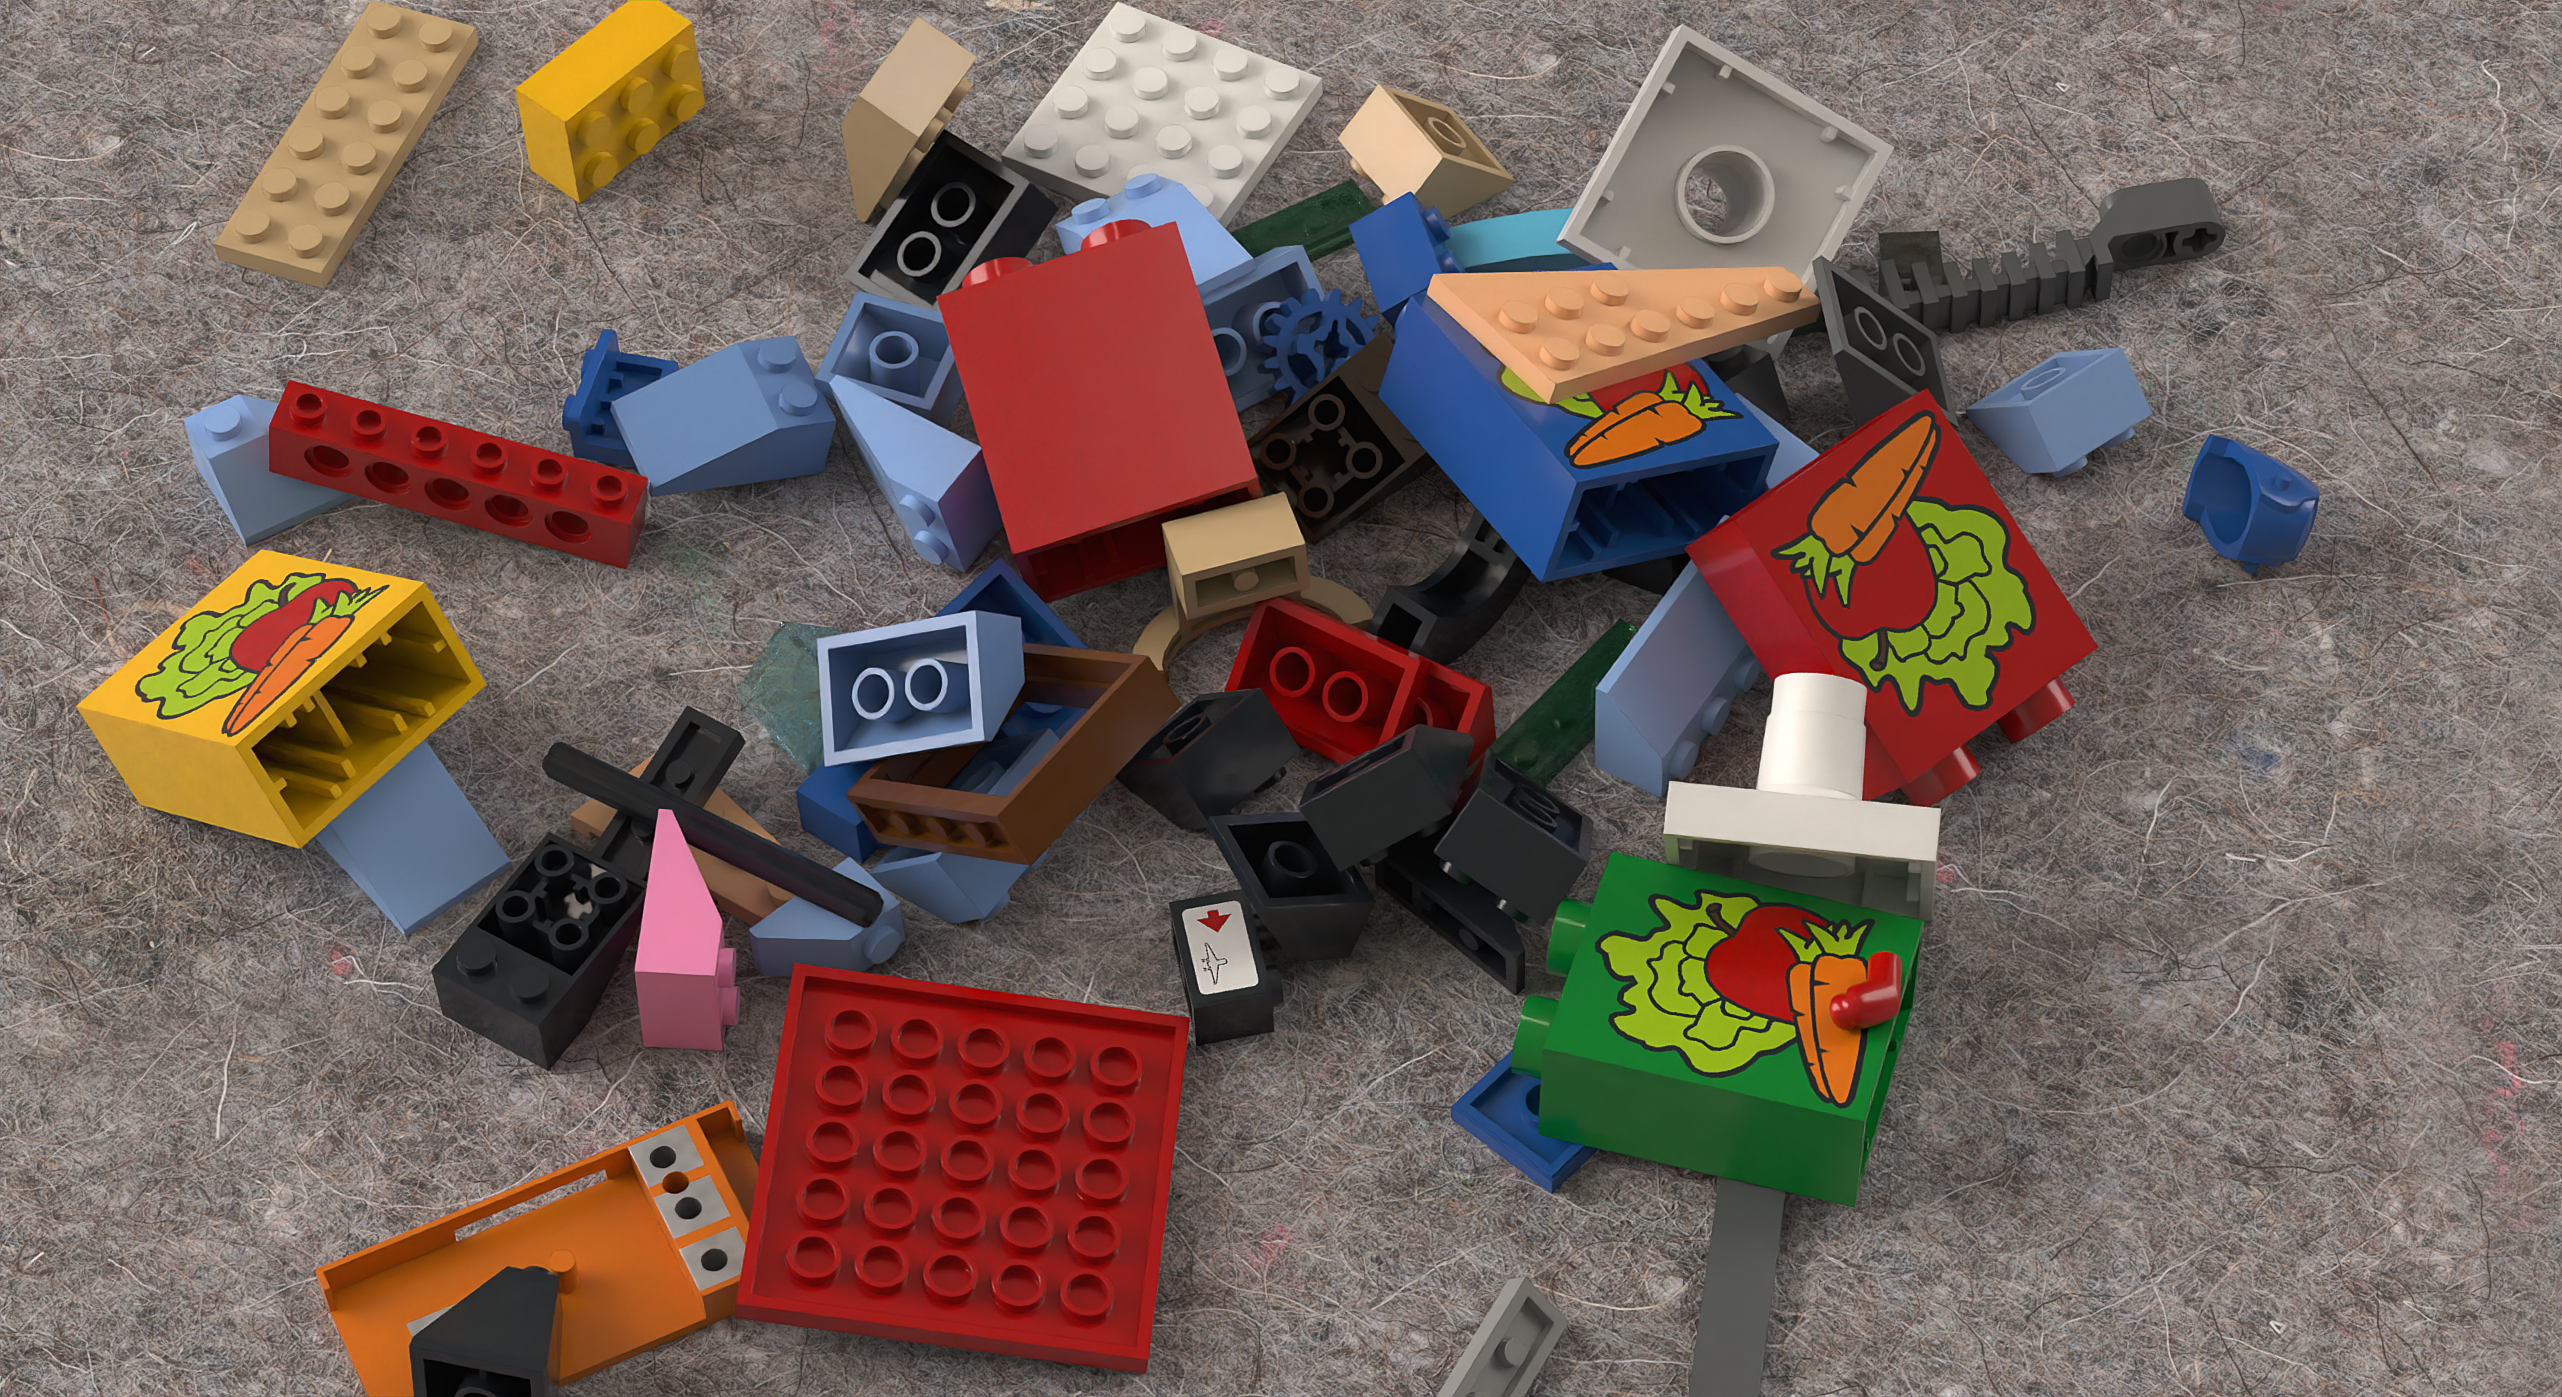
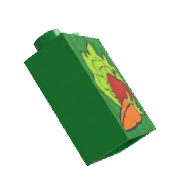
M1611 851L1594 902L1565 896L1558 907L1549 940L1546 972L1549 975L1567 978L1560 1000L1529 994L1518 1022L1513 1045L1511 1070L1515 1074L1541 1079L1538 1135L1855 1208L1914 1009L1924 920ZM1882 951L1897 954L1902 961L1900 1008L1896 1016L1889 1021L1866 1029H1861L1858 1026L1849 1031L1838 1028L1830 1015L1829 1006L1832 998L1837 994L1846 993L1850 986L1867 981L1868 959L1871 955Z

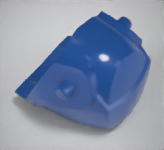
M2209 434L2193 466L2182 511L2185 517L2200 523L2204 534L2218 553L2224 558L2244 561L2242 566L2244 571L2253 574L2257 572L2260 564L2279 568L2281 563L2296 559L2315 521L2319 502V489L2306 476L2280 460L2260 453L2237 440Z

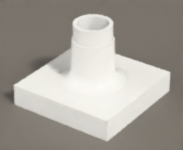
M1681 24L1673 29L1555 243L1593 265L1612 262L1618 270L1783 267L1788 272L1799 277L1803 285L1814 293L1817 283L1812 261L1820 255L1830 262L1832 261L1894 147L1686 25ZM1695 174L1710 178L1721 188L1725 195L1727 203L1726 217L1722 226L1715 234L1708 233L1698 226L1688 212L1684 195L1688 175ZM1794 329L1752 341L1745 345L1769 352L1773 362H1776Z
M1819 673L1785 674L1777 677L1774 681L1771 715L1767 717L1756 790L1669 781L1663 831L1667 864L1931 921L1937 872L1941 809L1862 801L1866 743L1864 715L1867 688L1854 680Z

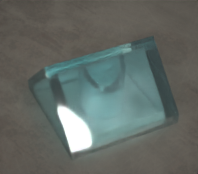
M781 621L737 689L736 694L740 703L809 777L824 762L817 639L844 633L838 628Z

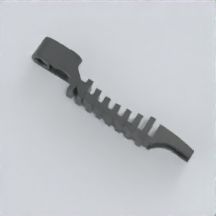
M2181 178L2126 187L2116 190L2101 202L2098 209L2100 222L2089 234L2088 238L2074 240L2070 229L2056 232V254L2053 261H2050L2044 242L2029 244V267H2021L2016 251L2001 253V273L1992 274L1987 257L1973 259L1972 279L1964 281L1957 261L1942 263V285L1936 287L1933 285L1925 261L1911 263L1910 292L1905 293L1894 260L1878 261L1879 285L1877 294L1935 334L1937 330L1949 328L1950 334L1965 332L1967 323L1978 322L1979 328L1994 326L1995 318L2006 315L2010 322L2022 320L2024 318V311L2036 309L2037 315L2052 313L2053 305L2065 303L2066 309L2081 307L2082 297L2089 287L2095 301L2110 299L2113 272L2206 256L2222 245L2226 233L2210 189L2201 179ZM1865 268L1846 271V273L1872 290ZM1816 288L1814 294L1820 299L1818 288ZM1821 308L1816 322L1795 328L1789 338L1815 332H1828L1823 309Z

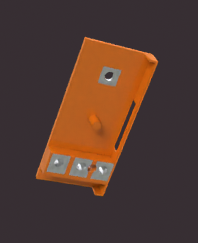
M729 1099L314 1270L325 1304L367 1397H414L409 1345L413 1336L507 1266L520 1269L529 1266L543 1267L554 1275L560 1276L563 1311L560 1388L735 1314L759 1166L745 1141L742 1119L734 1103ZM604 1169L606 1180L462 1240H456L454 1230Z

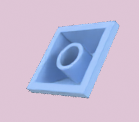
M239 394L186 417L183 421L196 467L246 547L358 497L346 492L269 472V424L279 403Z

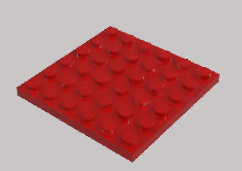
M794 963L736 1299L735 1318L1146 1374L1190 1017Z

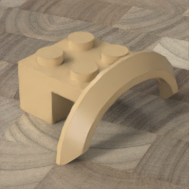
M1281 492L1162 523L1173 604L1165 608L1145 627L1134 646L1133 654L1148 655L1158 670L1167 671L1171 660L1187 642L1214 627L1240 618L1251 617L1256 602L1281 595L1359 629L1367 628L1374 614L1366 601L1349 588L1325 578L1309 575L1305 541L1286 494Z

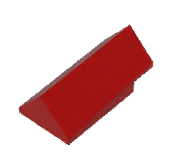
M1281 595L1256 602L1224 692L1261 688L1297 744L1342 765L1417 724L1468 733L1474 740V745L1460 789L1469 779L1485 750L1489 749L1492 751L1497 745L1491 686L1286 596Z

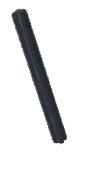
M564 742L554 743L543 759L542 768L549 778L653 828H656L659 809L672 810L687 844L863 928H869L874 925L882 912L884 901L878 891Z

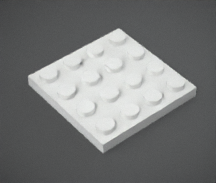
M1117 2L1001 154L1002 164L1033 183L1082 202L1096 198L1107 200L1123 192V185L1130 179L1147 173H1156L1159 176L1183 184L1213 217L1226 228L1322 96V78Z

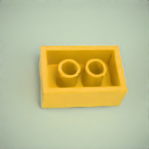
M628 0L516 87L515 92L530 169L572 199L581 203L597 189L608 185L616 174L640 155L652 150L659 140L679 124L691 119L705 105L693 22L660 0Z

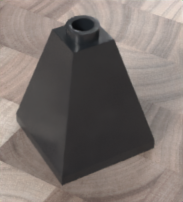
M507 1266L414 1335L409 1345L414 1397H558L563 1320L560 1276H556L549 1270L539 1266H529L524 1269Z

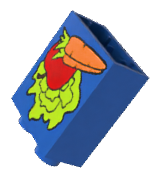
M1607 262L1560 271H1596L1618 269L1613 265L1612 262ZM1534 270L1530 272H1547V270ZM1428 289L1418 295L1410 296L1408 303L1400 312L1395 324L1396 341L1378 397L1541 583L1687 553L1684 548L1716 527L1724 514L1731 517L1760 497L1780 442L1701 358L1547 404L1427 295Z

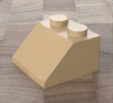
M1381 84L1377 85L1337 138L1353 157L1350 161L1351 167L1360 176L1375 183L1384 193L1381 199L1384 205L1411 191L1426 209L1435 206L1445 220L1508 190L1515 181L1451 107Z

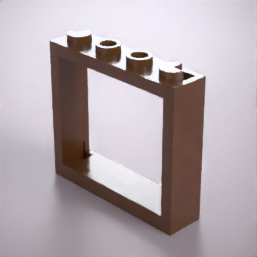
M1022 643L1025 683L999 729L1025 702L1089 710L1007 797L943 789L987 742L878 760L845 796L878 843L1032 866L1181 706V703L1167 684L1169 679L1166 671L1158 670L1148 655Z

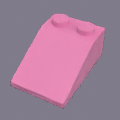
M659 809L634 970L643 1046L723 1051L726 1025L737 1026L739 1019L740 987L734 986L736 949L725 948L722 919L673 811Z

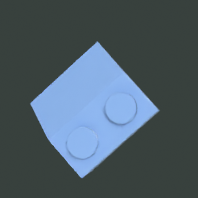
M2123 348L2058 352L1964 409L1969 420L2025 473L2052 472L2054 478L2067 476L2084 467L2088 463L2085 455L2096 448L2106 449L2128 440L2135 434L2133 426L2153 414Z

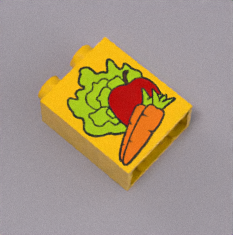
M261 549L77 704L76 708L140 805L301 849L487 684L425 582Z

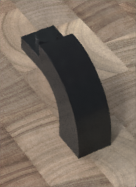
M1476 508L1460 541L1435 572L1414 585L1388 586L1366 632L1446 666L1467 652L1495 625L1516 598L1532 571Z

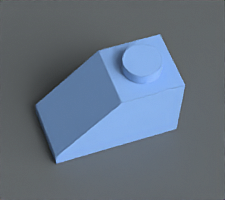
M848 857L832 870L879 892L884 901V906L874 925L869 928H863L807 900L794 896L748 930L755 968L763 976H792L794 963L864 972L873 964H880L888 960L897 951L899 945L905 942L900 902L851 857Z

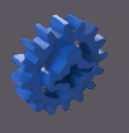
M1311 288L1302 294L1301 304L1291 296L1279 305L1283 316L1273 313L1265 320V327L1274 335L1264 336L1256 343L1257 349L1269 353V359L1257 367V371L1260 374H1273L1275 382L1266 391L1269 396L1277 395L1282 391L1288 396L1284 411L1375 338L1371 329L1378 324L1380 318L1376 314L1363 319L1358 314L1362 307V299L1357 297L1345 306L1341 304L1340 289L1333 288L1321 301L1317 290ZM1315 317V323L1310 326L1309 334L1299 332L1296 335L1290 334L1298 322ZM1320 344L1324 346V356L1333 359V362L1328 366L1323 365V355L1314 352V348ZM1290 367H1292L1301 382L1296 378Z

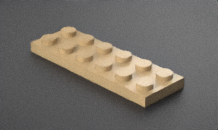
M371 0L215 241L214 247L218 260L325 289L479 44L476 27Z

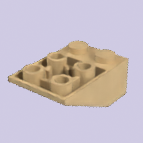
M919 16L915 18L862 90L841 124L857 218L863 223L867 221L878 204L888 211L908 182L907 180L917 169L943 129L946 128L954 116V112L973 86V83L967 80L965 76L977 57Z

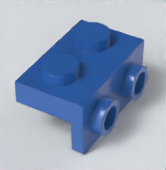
M603 329L595 349H588L584 355L581 366V383L576 395L570 394L563 407L562 427L565 431H569L574 457L637 468L610 412L611 404L625 395L678 371V362L620 352L616 331Z

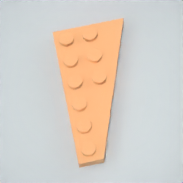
M1783 267L1433 274L1427 291V295L1547 404L1817 321L1822 308L1821 300L1803 285L1799 277L1788 272Z

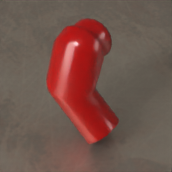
M1882 951L1871 955L1868 959L1867 981L1850 986L1846 993L1837 994L1832 998L1829 1010L1831 1018L1838 1028L1849 1031L1858 1026L1861 1029H1866L1889 1021L1896 1016L1900 1008L1902 961L1897 954Z

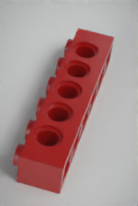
M293 380L288 381L269 424V472L619 568L627 569L645 523L648 477Z

